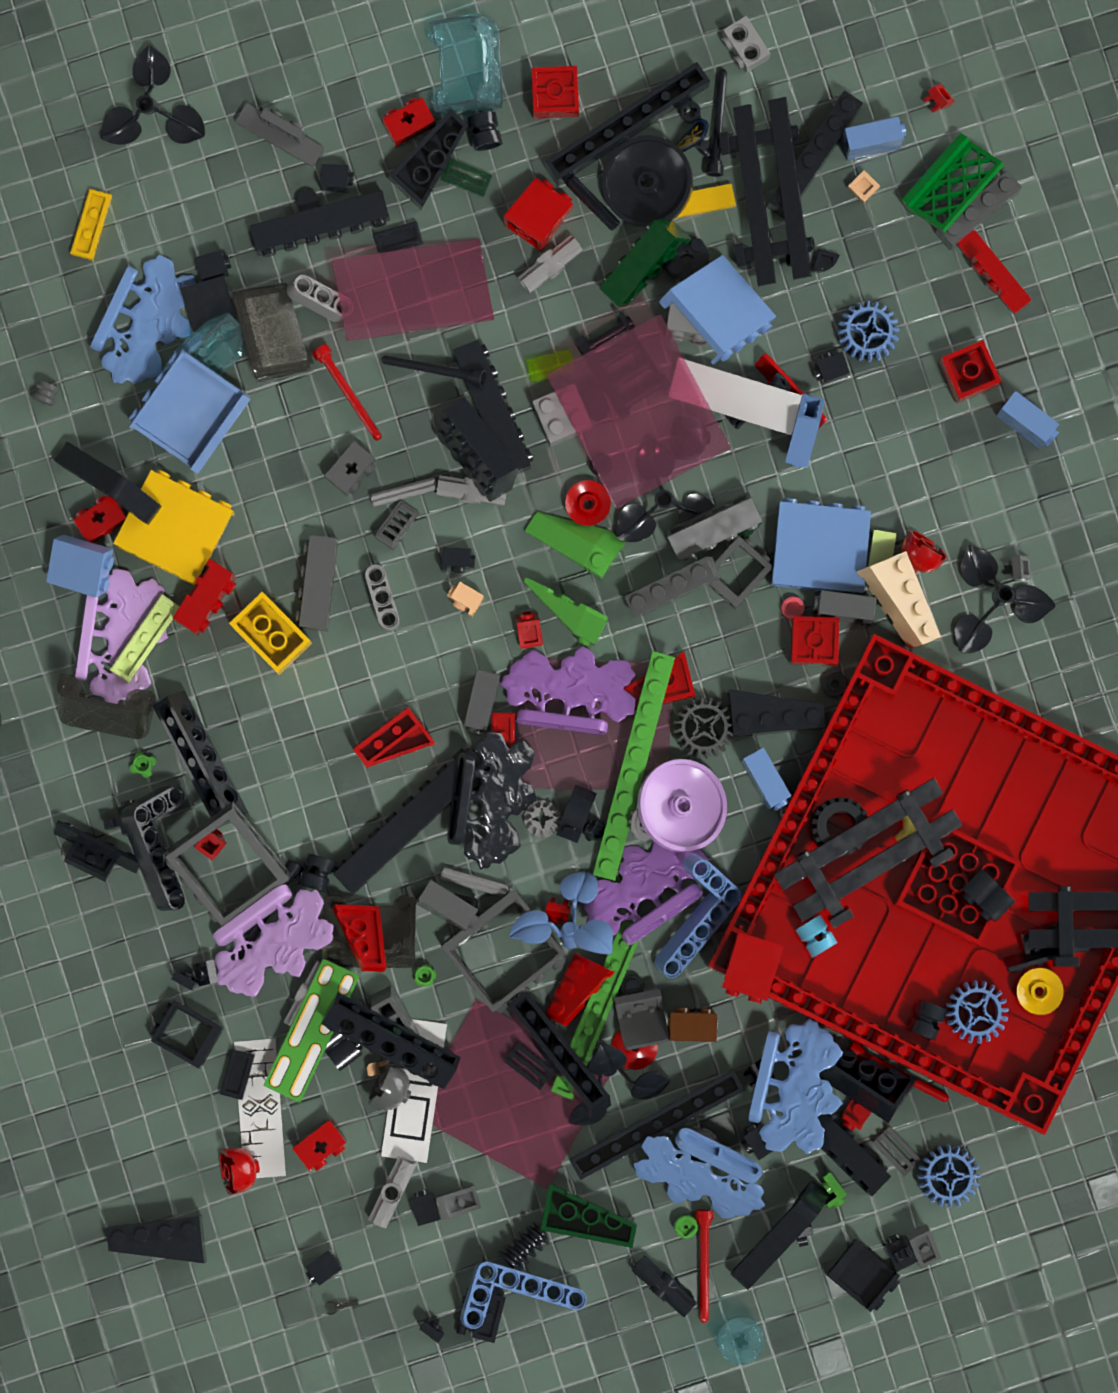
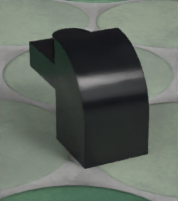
M575 785L556 835L578 843L597 793Z

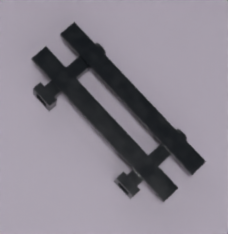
M787 97L768 100L772 128L755 131L752 105L747 104L733 107L737 135L733 136L729 132L719 133L721 155L727 160L736 158V152H739L752 247H748L744 243L734 245L737 267L741 270L752 269L751 263H755L758 287L776 284L773 259L790 256L793 280L812 277L809 252L815 250V242L813 237L806 236L793 145V141L799 138V129L797 125L790 124ZM770 145L775 146L788 239L771 243L758 154V148Z
M934 777L912 791H909V789L902 791L896 796L897 800L811 852L808 850L803 851L796 856V861L774 873L783 890L807 876L816 889V892L793 905L802 922L827 908L831 914L827 918L833 928L843 924L854 916L847 905L842 907L839 902L841 898L926 847L931 853L927 858L934 868L954 856L949 846L945 845L943 847L939 840L962 826L954 810L951 809L929 823L920 809L944 794ZM908 815L917 831L828 884L820 870L821 867Z
M1057 887V892H1028V911H1057V929L1029 930V948H1058V957H1053V967H1078L1079 957H1074V948H1118V929H1073V911L1118 910V892H1072V887Z

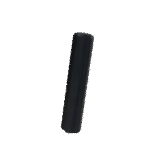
M576 176L571 177L567 181V187L611 231L618 227L620 224L619 220Z

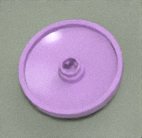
M677 759L657 766L646 776L639 789L637 809L645 832L654 842L671 851L690 852L710 844L721 832L727 816V799L721 782L710 769L692 760Z

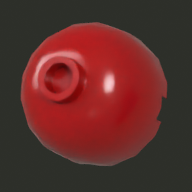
M910 530L901 544L900 551L901 553L907 552L915 573L917 571L931 573L937 570L947 558V554L943 549L940 548L937 551L934 546L935 543L917 531L912 532Z
M239 1147L222 1149L221 1152L223 1154L219 1155V1165L222 1179H226L228 1185L224 1186L227 1193L235 1195L249 1190L256 1181V1173L260 1172L258 1160L253 1159L251 1153L246 1149Z

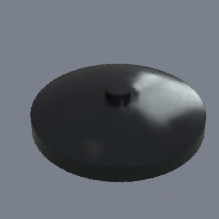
M651 135L635 137L621 144L607 160L602 176L603 194L610 209L620 219L633 226L646 228L650 222L656 219L672 221L684 210L690 200L693 190L692 168L686 155L671 141Z

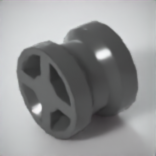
M37 381L36 393H33L31 398L42 404L53 406V398L58 393L59 388L42 381Z

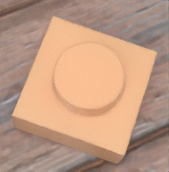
M865 170L848 185V189L863 204L880 188V185Z

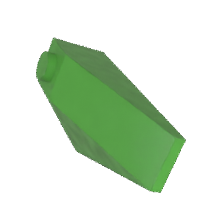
M536 512L525 529L526 533L601 581L626 544V542L617 539L616 535L607 529L583 526L572 520Z
M527 577L525 578L524 585L574 636L578 637L577 642L586 647H589L590 644L596 645L608 622L607 616L582 603L576 606L575 602L563 594H558L557 596L550 588Z

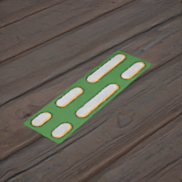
M325 959L322 960L263 1086L299 1103L301 1102L333 1034V1031H330L321 1024L324 1014L337 992L350 998L360 977L359 975Z

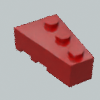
M210 558L206 563L208 565L202 576H198L195 581L197 584L190 594H187L173 617L177 623L197 636L200 632L204 633L211 623L208 620L213 613L217 614L224 604L221 601L226 594L230 595L237 585L234 583L236 581L235 576Z
M406 706L358 742L352 749L368 768L435 745L436 743L409 707Z

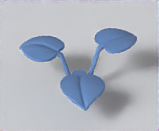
M577 872L568 875L562 880L560 884L561 895L567 900H573L572 920L571 922H566L561 927V930L554 923L548 922V915L545 912L529 911L515 921L510 931V938L529 944H539L545 942L550 937L552 928L558 938L561 937L563 946L568 949L579 946L584 950L594 953L612 954L613 932L607 922L590 920L585 926L580 925L578 928L576 925L577 901L590 903L598 893V881L591 872Z

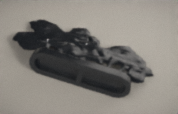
M489 731L486 733V737L476 744V750L482 758V764L477 769H475L474 755L471 753H461L459 755L447 831L448 843L450 845H461L465 839L466 828L470 829L473 838L464 847V855L467 859L477 861L480 870L483 868L488 869L492 863L501 864L502 861L507 859L509 854H513L520 848L521 843L518 833L507 821L508 817L511 814L519 815L524 810L526 804L530 805L537 800L532 785L521 780L526 771L531 769L535 754L533 748L529 747L525 740L515 743L511 748H508L501 733ZM488 766L491 769L490 771H483L484 767ZM474 775L483 780V784L477 794H471ZM470 800L479 801L482 805L481 814L475 820L468 819ZM484 819L483 823H479L478 820ZM475 825L484 829V837L477 833L478 828H475ZM475 837L480 840V843L475 842Z

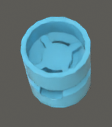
M821 915L795 930L801 941L807 942L806 949L812 958L838 943L832 932L826 931L827 924ZM817 934L819 935V942L814 938Z

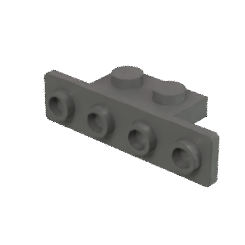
M248 103L245 104L236 119L238 125L311 167L315 166L324 151V147L305 137L302 130L303 127L292 120L290 123L282 119L283 115L276 110L271 109V111H268L264 108L263 111H260Z

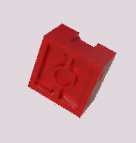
M577 66L532 68L534 119L579 117Z
M793 616L790 665L821 664V666L836 667L839 656L840 618Z

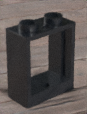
M176 1000L172 1004L168 1002L162 1012V1015L165 1016L161 1024L156 1023L150 1033L153 1036L151 1041L196 1068L201 1069L224 1028ZM178 1009L212 1028L195 1058L161 1039Z

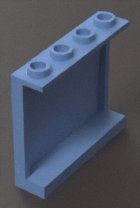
M724 255L671 288L659 301L664 309L674 303L718 355L711 361L712 364H715L720 359L722 362L726 361L733 354V350L737 353L745 347V342L750 344L759 337L758 333L765 334L772 328L770 323L777 317Z
M182 349L179 354L174 352L168 361L170 367L166 373L162 370L154 381L157 385L153 391L149 389L141 400L144 404L140 410L134 409L128 418L131 421L129 427L148 437L190 466V469L198 474L250 401V396Z
M789 498L783 499V502L780 501L777 504L778 518L770 586L862 595L864 593L865 580L860 578L856 571L866 568L871 511L865 510L864 506H852L851 509L843 508L842 504L829 503V506H820V502L806 501V504L797 503L796 499Z

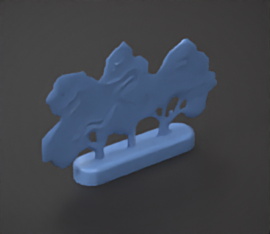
M158 255L156 259L144 262L145 282L139 286L133 284L138 271L130 266L127 267L91 343L90 348L99 352L103 349L107 338L112 337L114 339L115 350L107 352L101 360L103 368L112 373L114 383L122 384L128 380L136 384L143 382L146 378L152 379L157 377L161 372V358L154 346L156 342L161 341L164 344L175 341L176 337L184 338L191 336L189 320L180 313V309L186 307L180 288L196 284V278L194 275H181L176 278L173 261L162 255ZM150 287L152 291L147 292L144 289ZM130 290H132L139 296L140 302L129 310L123 307V304ZM119 313L130 316L133 321L131 328L124 333L117 332L113 327ZM130 334L131 337L127 339L124 335ZM120 339H123L128 344V352H124L120 347L122 344ZM117 350L121 353L120 357L116 355Z
M811 1018L802 1025L791 1024L786 1028L785 1035L790 1046L783 1053L778 1051L779 1033L768 1032L749 1113V1121L756 1123L761 1121L764 1109L769 1110L772 1116L770 1122L765 1124L759 1132L762 1140L766 1142L765 1147L767 1150L782 1152L793 1141H796L797 1146L806 1154L820 1149L823 1146L825 1130L821 1126L818 1116L821 1114L831 1115L843 1104L837 1095H833V1088L827 1080H821L819 1077L821 1071L835 1065L843 1052L839 1045L833 1041V1036L829 1031L819 1028L817 1021H813ZM794 1042H799L798 1046H793ZM797 1049L802 1050L800 1056L796 1058H788V1055L792 1056L793 1052L791 1051ZM777 1061H784L789 1067V1076L784 1081L771 1078L774 1063ZM789 1061H794L795 1066H791ZM769 1085L778 1087L779 1102L766 1103ZM776 1111L782 1112L783 1116H777Z
M688 1128L681 1129L675 1138L676 1145L681 1150L675 1149L666 1136H657L655 1138L649 1136L643 1142L641 1147L649 1159H643L634 1163L636 1176L651 1183L667 1182L669 1186L666 1193L674 1204L684 1202L686 1199L697 1201L701 1199L702 1195H707L712 1201L713 1209L723 1219L749 1215L752 1210H761L762 1207H765L761 1200L764 1193L763 1188L758 1184H753L762 1175L761 1166L754 1160ZM677 1154H682L680 1159L676 1158ZM691 1155L706 1163L692 1161ZM714 1166L729 1175L717 1176L711 1172L710 1168ZM727 1178L728 1180L727 1182H722V1179ZM733 1179V1183H737L736 1191L731 1189L730 1182ZM740 1179L743 1180V1181H745V1182H747V1183H749V1184H743V1183L740 1181ZM741 1186L746 1187V1190L742 1191Z

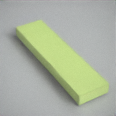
M162 594L110 668V671L129 683L172 622L180 606Z

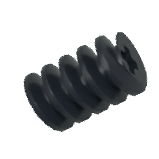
M534 1221V1228L529 1225L525 1226L527 1234L519 1232L520 1241L512 1238L513 1247L508 1244L505 1245L507 1253L498 1251L512 1269L516 1268L521 1271L523 1269L521 1261L526 1264L530 1263L527 1255L535 1258L537 1255L534 1249L543 1251L541 1242L547 1245L550 1244L547 1235L540 1230Z

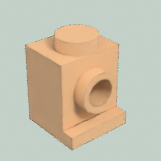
M459 582L458 586L453 585L447 594V597L454 601V607L463 612L466 609L469 610L468 616L472 618L484 599V595L462 582Z

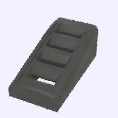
M400 500L375 534V539L394 551L420 513ZM403 509L412 516L408 519L399 511ZM395 516L406 522V524L403 526L395 521ZM393 524L401 531L397 533L396 531L391 529L389 525ZM384 532H389L395 536V539L391 540L384 535Z

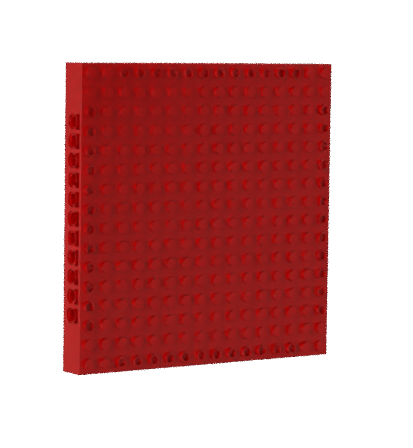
M873 634L707 967L725 976L737 933L784 945L769 999L807 1018H811L813 1021H817V1023L1040 1135H1045L1118 986V948H1091L1087 952L1074 953V957H1079L1078 967H1053L1052 959L1042 965H1031L1024 967L1021 971L1008 972L1002 959L1024 952L1020 931L1057 921V911H1028V892H1057V887H1072V892H1118V755ZM934 777L944 794L920 809L929 823L951 809L954 810L962 826L939 839L943 847L945 845L949 846L954 856L934 868L927 858L931 853L926 847L841 898L839 902L842 907L847 905L854 916L843 924L833 928L827 918L831 915L827 908L802 922L793 905L816 892V889L807 876L783 890L774 873L796 861V856L803 851L808 850L811 852L817 848L816 842L811 837L812 832L810 830L811 817L815 813L816 808L832 798H850L854 802L861 804L862 809L866 810V815L869 817L897 800L896 796L907 789L912 791ZM835 813L827 821V832L834 838L852 827L853 823L848 815ZM899 820L869 838L854 853L840 856L821 867L820 870L828 884L897 843L898 841L894 837L903 829V821ZM981 869L1016 901L995 923L992 920L987 922L978 913L981 909L975 903L971 906L962 897L964 893L961 889ZM1118 910L1073 911V929H1118ZM821 915L827 924L826 931L832 932L838 943L812 958L806 949L807 942L801 941L795 930ZM817 934L816 936H814V938L819 942V935ZM1035 968H1045L1054 972L1063 985V998L1060 1005L1054 1011L1044 1015L1028 1012L1021 1006L1017 998V985L1020 978L1027 971ZM976 980L978 988H980L982 981H985V989L988 990L990 985H994L993 994L997 991L1002 992L998 1000H1007L1005 1004H1001V1008H1009V1012H1002V1016L1008 1017V1021L1000 1020L999 1023L1005 1028L1004 1030L995 1028L999 1034L998 1037L989 1033L991 1037L989 1042L982 1036V1043L978 1044L976 1036H974L972 1043H969V1035L967 1034L964 1039H960L961 1030L957 1033L952 1032L956 1024H947L949 1020H953V1016H945L943 1022L938 1023L940 1030L936 1041L907 1030L911 1019L917 1016L914 1011L918 1000L926 1001L946 1009L947 1012H952V1008L947 1007L946 1003L954 1004L955 1001L949 996L950 994L959 996L955 990L957 987L965 991L963 987L965 982L972 988V981ZM1037 987L1035 989V994L1037 996H1041L1043 994V989L1041 987ZM973 992L963 999L975 1004L982 998L983 994ZM989 999L986 1011L995 1019V1006L992 1000ZM959 1005V1019L965 1025L968 1013ZM981 1006L978 1008L969 1007L972 1009L973 1018L976 1016L985 1017L982 1015ZM979 1020L970 1030L980 1032L990 1027V1024Z

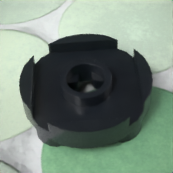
M688 235L692 240L687 245L682 243L676 249L678 254L673 260L669 259L664 263L665 269L675 279L684 281L708 265L709 252L700 238ZM684 253H688L689 256L693 257V259L689 260V264H684V260H680V256H683Z

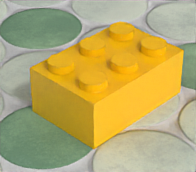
M263 592L229 623L278 675L287 669L312 644L300 629Z

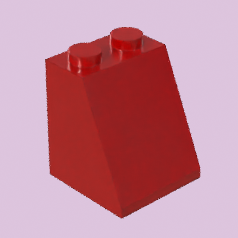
M535 178L504 215V226L542 252L572 211L573 203L567 194L563 192L559 194L553 190L554 186L547 180L542 179L540 181L538 178Z
M737 933L721 988L726 989L725 994L739 997V993L748 996V1001L761 1004L762 1000L767 1001L784 945Z

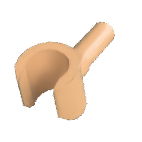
M385 1059L370 1063L367 1066L368 1076L380 1075L379 1067L386 1066L389 1061Z

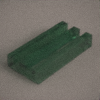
M453 159L449 160L442 177L443 182L483 198L492 179V175ZM454 166L486 180L485 182L479 181L451 168ZM450 174L452 176H455L457 178L482 187V189L480 190L463 182L448 177V175Z

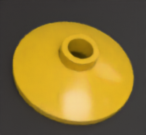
M1035 968L1027 971L1020 978L1017 985V998L1021 1006L1028 1012L1036 1015L1048 1014L1060 1005L1063 998V985L1054 972L1045 968ZM1037 987H1041L1043 989V994L1041 996H1037L1035 994V989Z

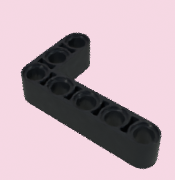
M67 441L53 459L67 471L114 499L147 525L151 523L162 507L127 478Z
M180 786L158 788L126 806L121 812L122 824L155 906L160 911L180 910L185 904V897L175 871L171 870L165 862L166 849L154 821L183 804L185 793Z
M812 1180L802 1190L786 1214L742 1259L730 1275L749 1290L815 1220L830 1195Z

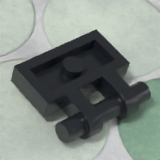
M483 1291L482 1299H481V1300L475 1299V1301L480 1302V1301H482V1300L484 1299V1295H485V1294H484V1291ZM492 1293L484 1322L479 1328L474 1329L472 1338L495 1343L506 1299L505 1296ZM466 1295L463 1296V1298H462V1302H461V1303H463V1305H464V1301H465ZM469 1312L467 1315V1322L470 1325H473L477 1322L478 1316L476 1321L469 1319L471 1312ZM458 1316L456 1333L465 1335L467 1327L461 1323L460 1316Z

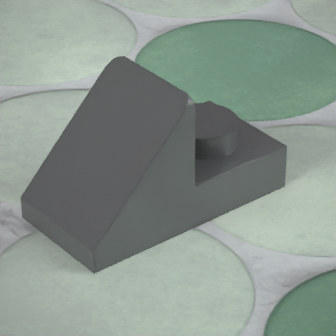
M475 1186L436 1198L442 1220L481 1208Z
M927 1224L905 1235L920 1268L941 1259Z

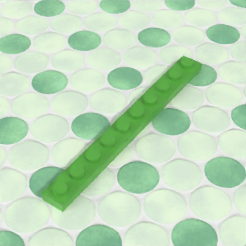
M652 651L593 870V875L616 880L630 827L628 821L632 819L630 812L635 809L675 659L673 656Z

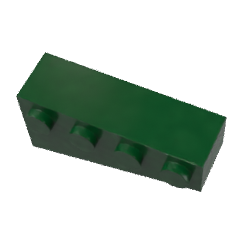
M656 219L650 222L645 229V234L636 239L631 245V251L618 260L616 269L604 277L603 284L599 289L616 306L627 307L647 286L645 281L657 276L662 271L661 265L669 259L673 260L678 254L676 249L682 243L687 245L692 240L674 221Z
M549 1182L540 1230L633 1248L637 1223Z

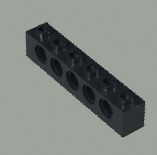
M185 690L169 695L153 705L209 816L212 817L231 802H234L243 815L247 814L248 811ZM230 820L226 821L225 823H223V824H222L221 826H219V827H222V826H224V825H227V824L231 823Z
M339 992L335 995L321 1022L330 1031L341 1034L349 1041L367 1048L371 1053L386 1058L390 1063L397 1064L408 1070L411 1074L418 1075L433 1086H438L442 1089L446 1088L456 1072L461 1058Z

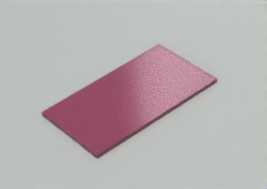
M479 239L332 260L347 342L494 320Z

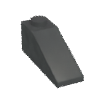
M392 985L371 996V1009L420 1035L404 1003Z

